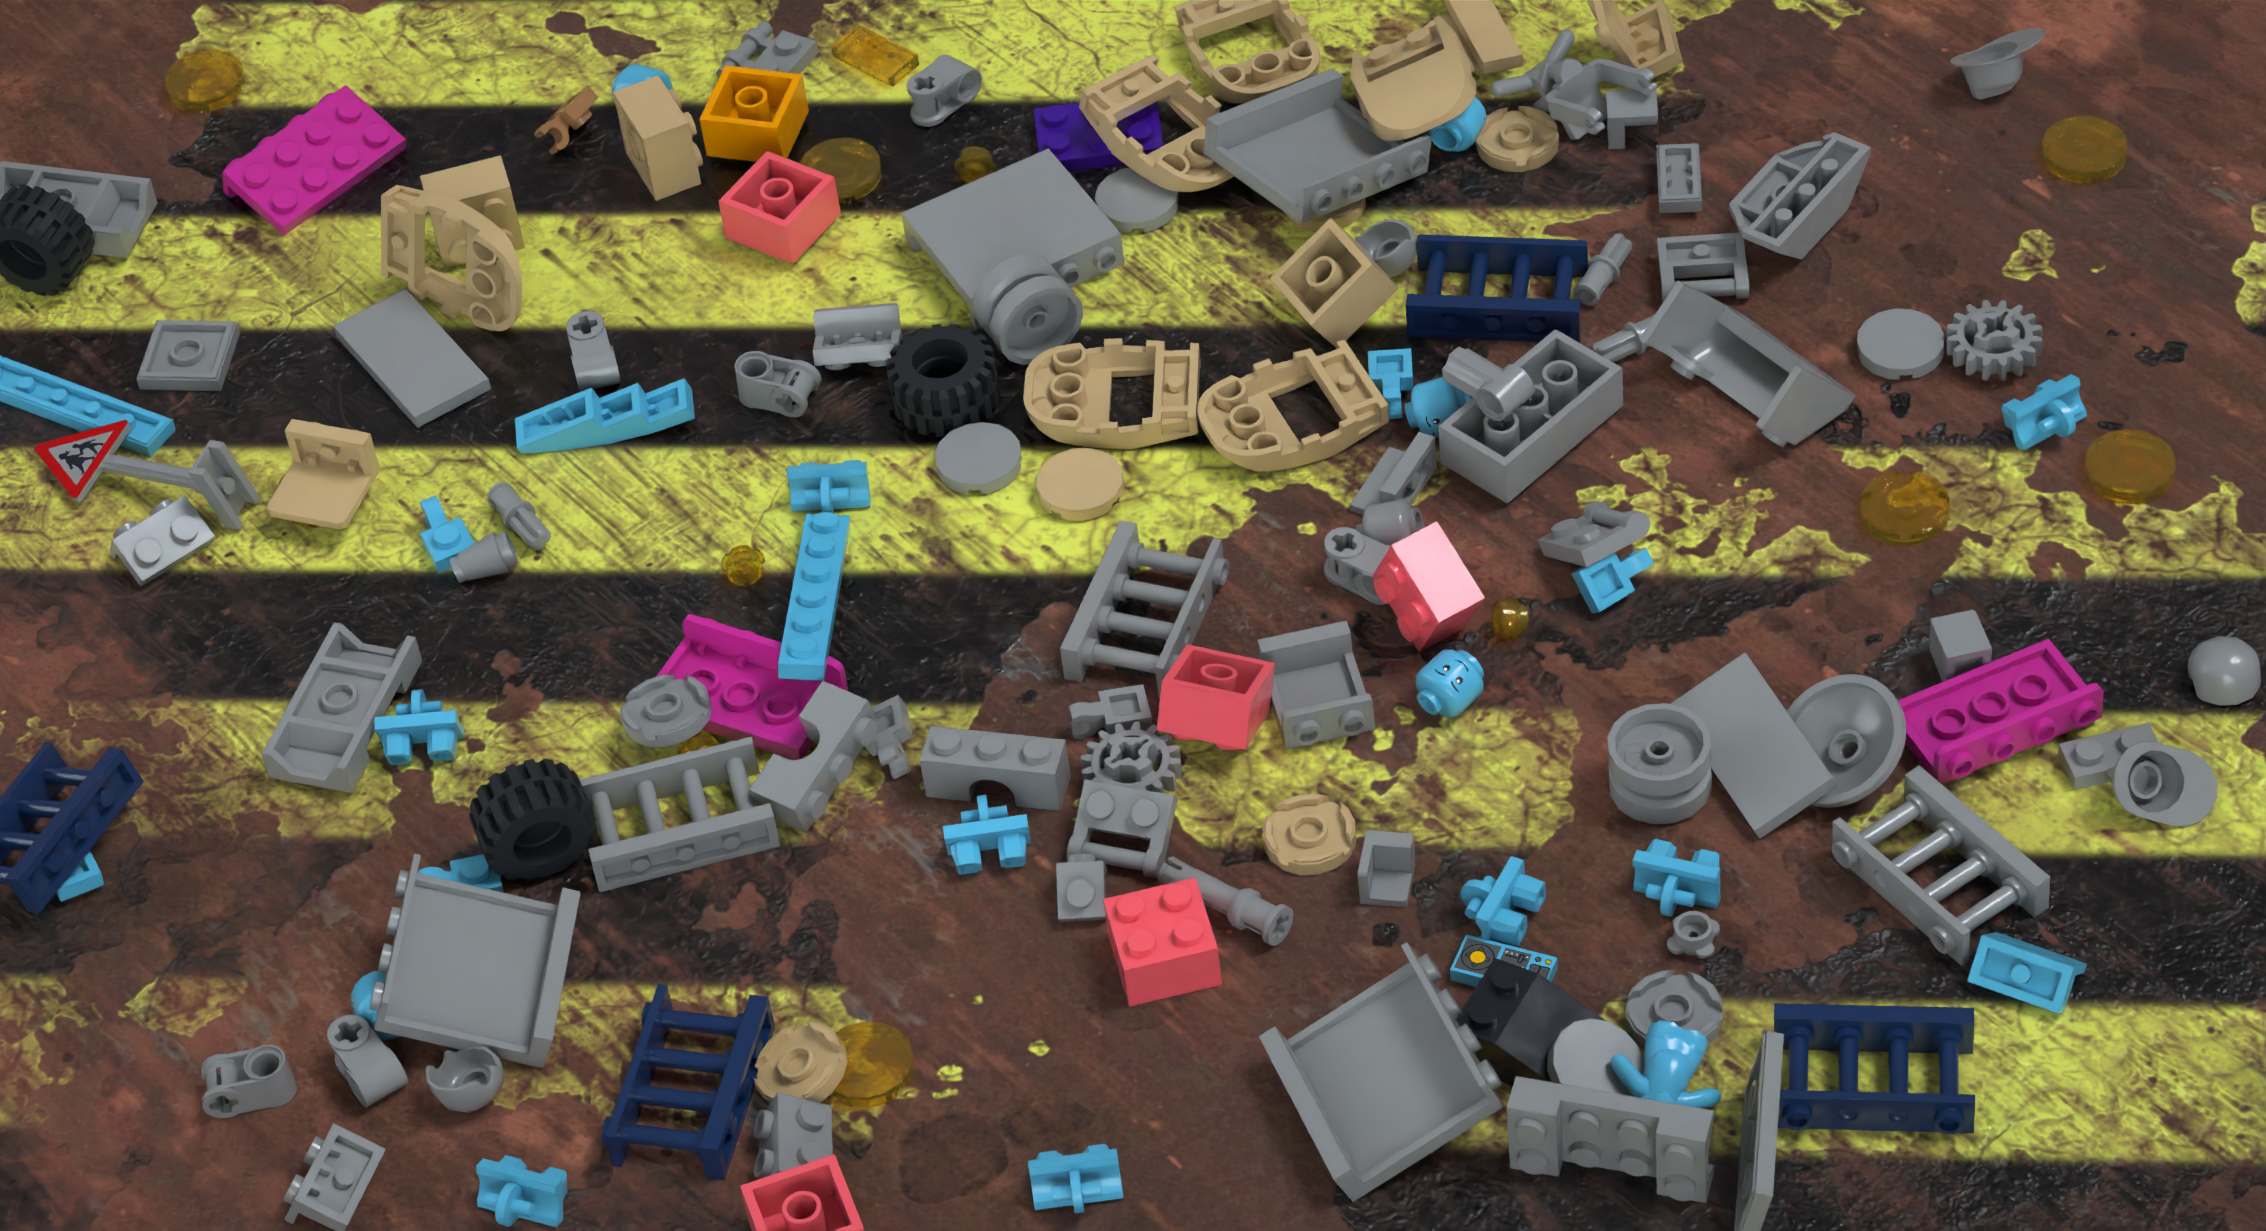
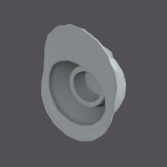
M2030 28L2007 34L1975 51L1952 58L1950 64L1962 68L1974 98L1981 100L2003 94L2011 90L2020 79L2023 72V52L2038 44L2044 38L2045 31L2041 28Z
M2141 741L2129 746L2120 755L2115 767L2109 768L2107 775L2112 778L2111 784L2116 799L2126 811L2135 816L2171 826L2187 827L2200 822L2211 812L2217 799L2218 783L2213 769L2204 758L2190 751L2157 742Z

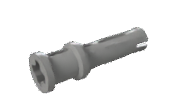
M1173 856L1167 859L1168 863L1173 865V867L1165 862L1161 866L1158 875L1160 884L1164 885L1196 877L1204 905L1226 915L1233 927L1239 930L1248 928L1262 935L1263 941L1272 946L1278 945L1287 936L1293 922L1292 908L1284 904L1277 906L1261 899L1260 893L1254 889L1244 888L1239 890Z

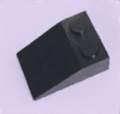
M1497 958L1493 959L1461 1010L1462 1013L1456 1018L1459 1026L1465 1023L1469 1026L1480 1043L1482 1049L1475 1052L1479 1062L1487 1059L1500 1081L1512 1086L1516 1076L1551 1082L1547 1071L1548 1052L1559 1033L1575 1021L1590 1018L1606 1021L1540 974Z

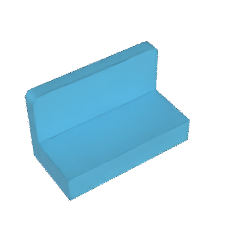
M1995 932L1981 936L1967 982L2061 1014L2065 1011L2075 976L2084 974L2087 964Z

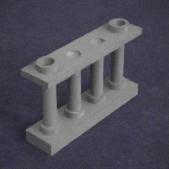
M1120 520L1060 647L1064 679L1082 682L1089 665L1094 666L1096 662L1156 674L1158 697L1160 698L1163 678L1187 644L1192 645L1218 585L1223 586L1226 583L1229 573V561L1224 559L1222 540L1213 538L1204 559L1147 549L1143 543H1139L1137 523ZM1141 566L1196 576L1189 591L1130 580L1133 570L1139 569ZM1126 597L1181 608L1175 623L1115 612L1119 601H1125ZM1111 630L1167 640L1160 656L1100 644L1104 633H1110Z
M752 737L580 780L596 817V824L602 846L588 849L599 892L780 847L771 804L756 806L749 791L748 776L760 774ZM730 781L738 811L711 818L703 788ZM685 792L692 823L665 829L658 799ZM640 804L647 834L620 841L613 810Z
M1917 766L1905 774L1904 804L1861 832H1856L1840 817L1833 821L1831 848L1837 862L1844 868L1853 870L1927 935L1939 952L1948 954L1961 966L1969 962L1970 932L2011 904L2020 905L2033 917L2049 908L2050 876L1921 766ZM1914 819L1924 822L1934 831V833L1891 861L1874 847ZM1946 847L1954 848L1967 859L1924 889L1906 875ZM1979 875L1988 877L2000 888L1956 918L1938 903Z

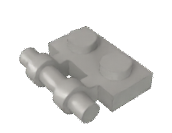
M762 21L756 28H750L742 36V43L736 50H730L724 56L722 66L717 70L716 75L718 78L720 77L725 65L800 74L818 54L817 42L784 30L774 40L768 37L773 33V28L769 23ZM753 54L759 56L755 62L749 60Z

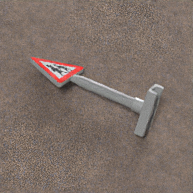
M127 420L43 442L34 447L39 457L77 504L83 501L103 472L194 489L196 493L203 494L224 527L239 530L243 525L237 515L246 502L256 504L260 499V496L224 442L209 440L191 469L115 455V452L131 430V425Z

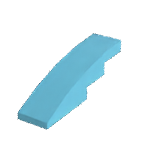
M685 378L645 393L639 383L599 398L591 387L515 418L517 449L523 454L567 451L606 445L652 434L695 419L692 388Z

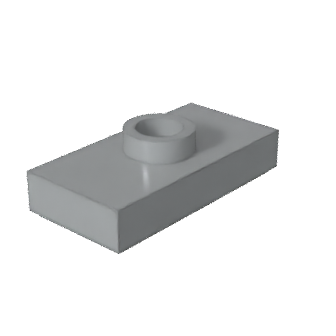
M1699 143L1656 145L1659 213L1702 212Z

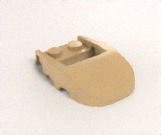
M1190 0L1174 6L1178 26L1193 68L1205 83L1226 102L1246 103L1319 73L1320 51L1315 39H1312L1309 35V24L1302 14L1298 16L1294 14L1290 9V2L1288 0ZM1269 15L1288 47L1276 51H1263L1254 55L1250 60L1238 64L1222 65L1215 70L1200 48L1198 39Z
M1440 15L1434 17L1436 23L1434 26L1416 29L1400 41L1391 45L1383 44L1374 48L1366 56L1361 57L1359 51L1354 52L1352 55L1350 79L1363 119L1368 120L1371 130L1382 140L1398 141L1424 133L1454 119L1464 112L1474 100L1476 82L1471 73L1475 71L1474 65L1455 31Z
M1150 55L1082 90L1079 108L1108 149L1120 161L1150 182L1175 192H1194L1214 187L1234 177L1230 172L1203 154L1206 118L1219 114L1222 105L1211 95L1203 98L1190 89L1192 82L1180 73L1170 77L1167 76L1156 66L1158 58L1154 55ZM1163 98L1194 130L1146 155L1143 153V146L1132 136L1127 139L1117 128V123Z
M395 185L381 195L382 276L388 279L394 274L407 280L408 291L420 300L428 296L441 304V313L454 319L460 314L471 318L474 326L486 330L504 331L518 319L522 307L521 270L513 244L502 229L478 211L450 196L401 185ZM427 212L441 216L442 222L451 227L458 228L462 226L467 229L466 283L450 275L425 267V214Z
M1122 338L1104 339L1103 347L1085 349L1081 343H1073L1048 349L1036 356L1027 367L1023 395L1025 409L1033 424L1048 437L1062 443L1083 447L1137 449L1198 434L1197 406L1199 402L1201 368L1199 343H1190V350H1166L1165 341L1146 340V346L1123 345ZM1154 374L1152 417L1142 418V424L1118 427V422H1110L1112 377H1134Z
M1341 340L1336 342V350L1316 356L1313 350L1309 348L1293 352L1292 360L1272 364L1270 359H1266L1252 364V373L1242 378L1231 375L1207 389L1199 399L1197 413L1200 425L1211 444L1229 461L1254 471H1275L1310 464L1337 455L1388 423L1389 407L1347 342ZM1315 380L1342 421L1339 422L1338 429L1322 437L1316 433L1302 438L1300 444L1272 401V398L1291 392Z

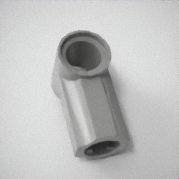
M1457 347L1449 354L1448 360L1442 368L1443 380L1475 398L1481 411L1488 418L1496 422L1504 420L1534 395L1533 382L1522 368L1514 364H1508L1502 369L1468 348Z

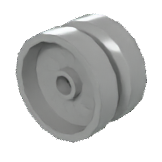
M1033 253L1015 255L998 263L985 274L976 287L972 300L974 318L1007 359L1021 365L1030 364L1036 356L1048 349L1069 344L1078 332L1083 317L1082 303L1045 257Z
M1667 703L1645 704L1627 711L1614 722L1607 737L1610 796L1620 811L1634 820L1650 824H1669L1693 816L1706 805L1712 791L1711 738L1709 729L1699 716L1684 707Z

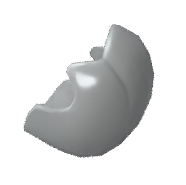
M1385 219L1371 225L1362 236L1355 237V240L1389 278L1401 275L1411 267L1417 253V236L1413 228L1400 220Z
M2217 636L2201 642L2192 650L2188 658V676L2194 683L2197 697L2202 701L2216 705H2238L2253 698L2260 688L2261 671L2259 658L2251 646L2237 637Z
M481 1046L468 1047L457 1052L447 1050L444 1053L443 1063L437 1069L432 1065H427L426 1083L434 1097L448 1110L470 1113L484 1107L495 1097L503 1085L505 1072L500 1058L490 1049Z

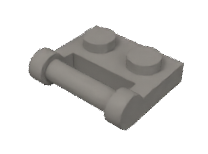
M1740 232L1657 238L1662 304L1677 283L1674 279L1734 275V278L1683 281L1682 283L1710 297L1735 295L1736 300L1749 299V278L1744 238L1741 237Z
M1593 501L1585 506L1583 516L1556 523L1551 528L1552 532L1538 539L1544 556L1589 567L1643 538L1649 531L1650 521L1647 515L1642 512L1631 510L1624 513L1612 510L1606 503Z
M1084 779L1075 827L1067 848V856L1073 854H1094L1096 861L1103 860L1107 865L1143 871L1144 876L1158 879L1160 868L1166 859L1178 798L1170 794ZM1092 831L1150 840L1149 849L1147 852H1140L1090 843Z

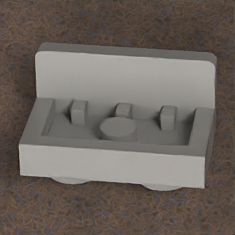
M897 303L824 308L814 311L813 317L816 334L813 346L814 366L825 365L830 370L845 369L851 366V363L868 362V365L875 367L886 366L887 359L891 358L890 351L894 346L900 345L902 331Z
M185 495L175 502L171 499L162 501L149 512L150 517L138 524L135 521H130L113 534L114 539L111 542L110 555L114 560L118 558L122 560L140 587L214 542V534Z
M777 1092L767 1109L759 1111L754 1123V1137L759 1139V1153L754 1165L755 1177L761 1179L833 1155L832 1106Z

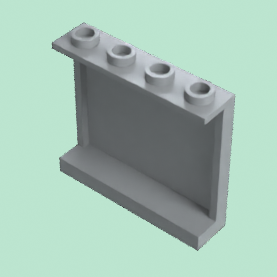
M1330 69L1206 118L1203 154L1300 224H1303L1428 171L1432 137L1426 134L1407 143L1402 140L1386 141L1377 137L1371 130L1368 120L1363 119L1361 111L1341 98L1343 75L1334 69Z
M1049 148L901 213L906 244L914 253L924 249L970 307L975 330L982 328L974 318L972 300L976 287L987 272L1001 261L1012 256L1033 253L1045 257L1070 288L1124 264L1121 233Z
M414 853L410 871L400 870L394 898L403 900L401 908L392 906L386 934L394 936L393 945L384 943L377 972L386 973L384 983L375 981L369 1009L378 1011L374 1030L460 1050L468 1047H487L500 1059L544 1068L553 1040L581 892L562 887L558 903L555 905L417 873L421 855Z
M1407 942L1401 945L1410 961L1409 963L1287 1040L1275 1026L1259 1036L1332 1178L1353 1202L1504 1107L1495 1088L1502 1085L1498 1075L1487 1059L1479 1062L1475 1052L1482 1049L1480 1043L1466 1023L1459 1026L1455 1017L1462 1012L1447 988L1440 991L1435 983L1442 978L1439 970L1427 953L1419 957Z

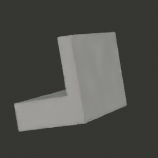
M1418 432L1406 452L1388 447L1350 503V511L1363 515L1366 508L1370 505L1397 499H1403L1412 506L1437 468L1435 437Z

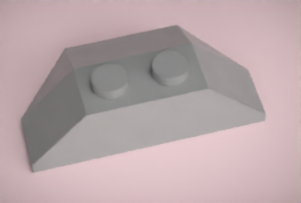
M1833 132L1823 136L1821 141L1804 143L1775 154L1729 203V211L1741 237L1776 253L1802 260L1848 210L1870 157L1871 147Z

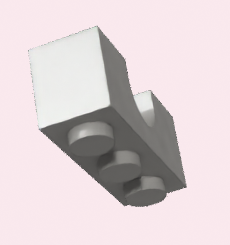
M825 681L821 682L798 716L809 739L818 743L816 749L807 757L798 760H789L773 753L749 789L757 806L770 803L776 820L805 833L814 820L823 815L828 799L838 784L847 779L854 760L862 748L873 740L879 724L867 699Z
M930 726L920 758L926 797L971 802L977 781L987 779L1006 785L1012 791L1015 804L1018 807L1061 811L1071 778L1066 740Z

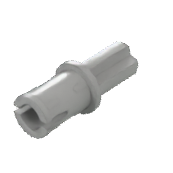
M1615 234L1609 239L1599 255L1590 258L1587 272L1573 290V292H1576L1575 298L1580 300L1582 304L1587 306L1596 305L1610 283L1616 282L1619 278V268L1632 250V242L1625 239L1623 234Z
M1655 314L1635 324L1633 322L1624 324L1622 331L1596 342L1592 347V351L1613 363L1633 353L1637 355L1645 353L1646 347L1649 345L1643 343L1639 338Z
M500 482L494 485L487 494L489 498L487 501L503 517L504 526L509 531L516 532L528 546L533 547L535 550L543 549L545 543L550 540L551 534L536 517L535 507L530 502L523 501L509 483Z

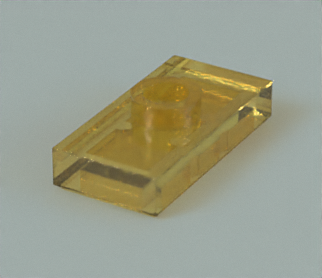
M859 24L831 46L834 58L891 87L896 85L919 65L918 54Z

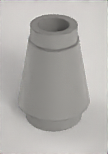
M493 531L457 554V556L449 559L459 583L466 580L510 572V567L519 564L515 549L506 531L497 535Z

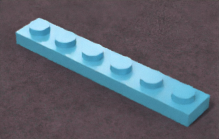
M831 512L805 515L778 661V679L824 681L850 533V516L836 515Z

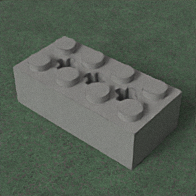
M1556 329L1514 363V365L1519 366L1529 375L1535 391L1532 397L1500 422L1491 420L1481 411L1476 399L1471 398L1438 426L1441 464L1505 503H1509L1623 406L1622 367Z

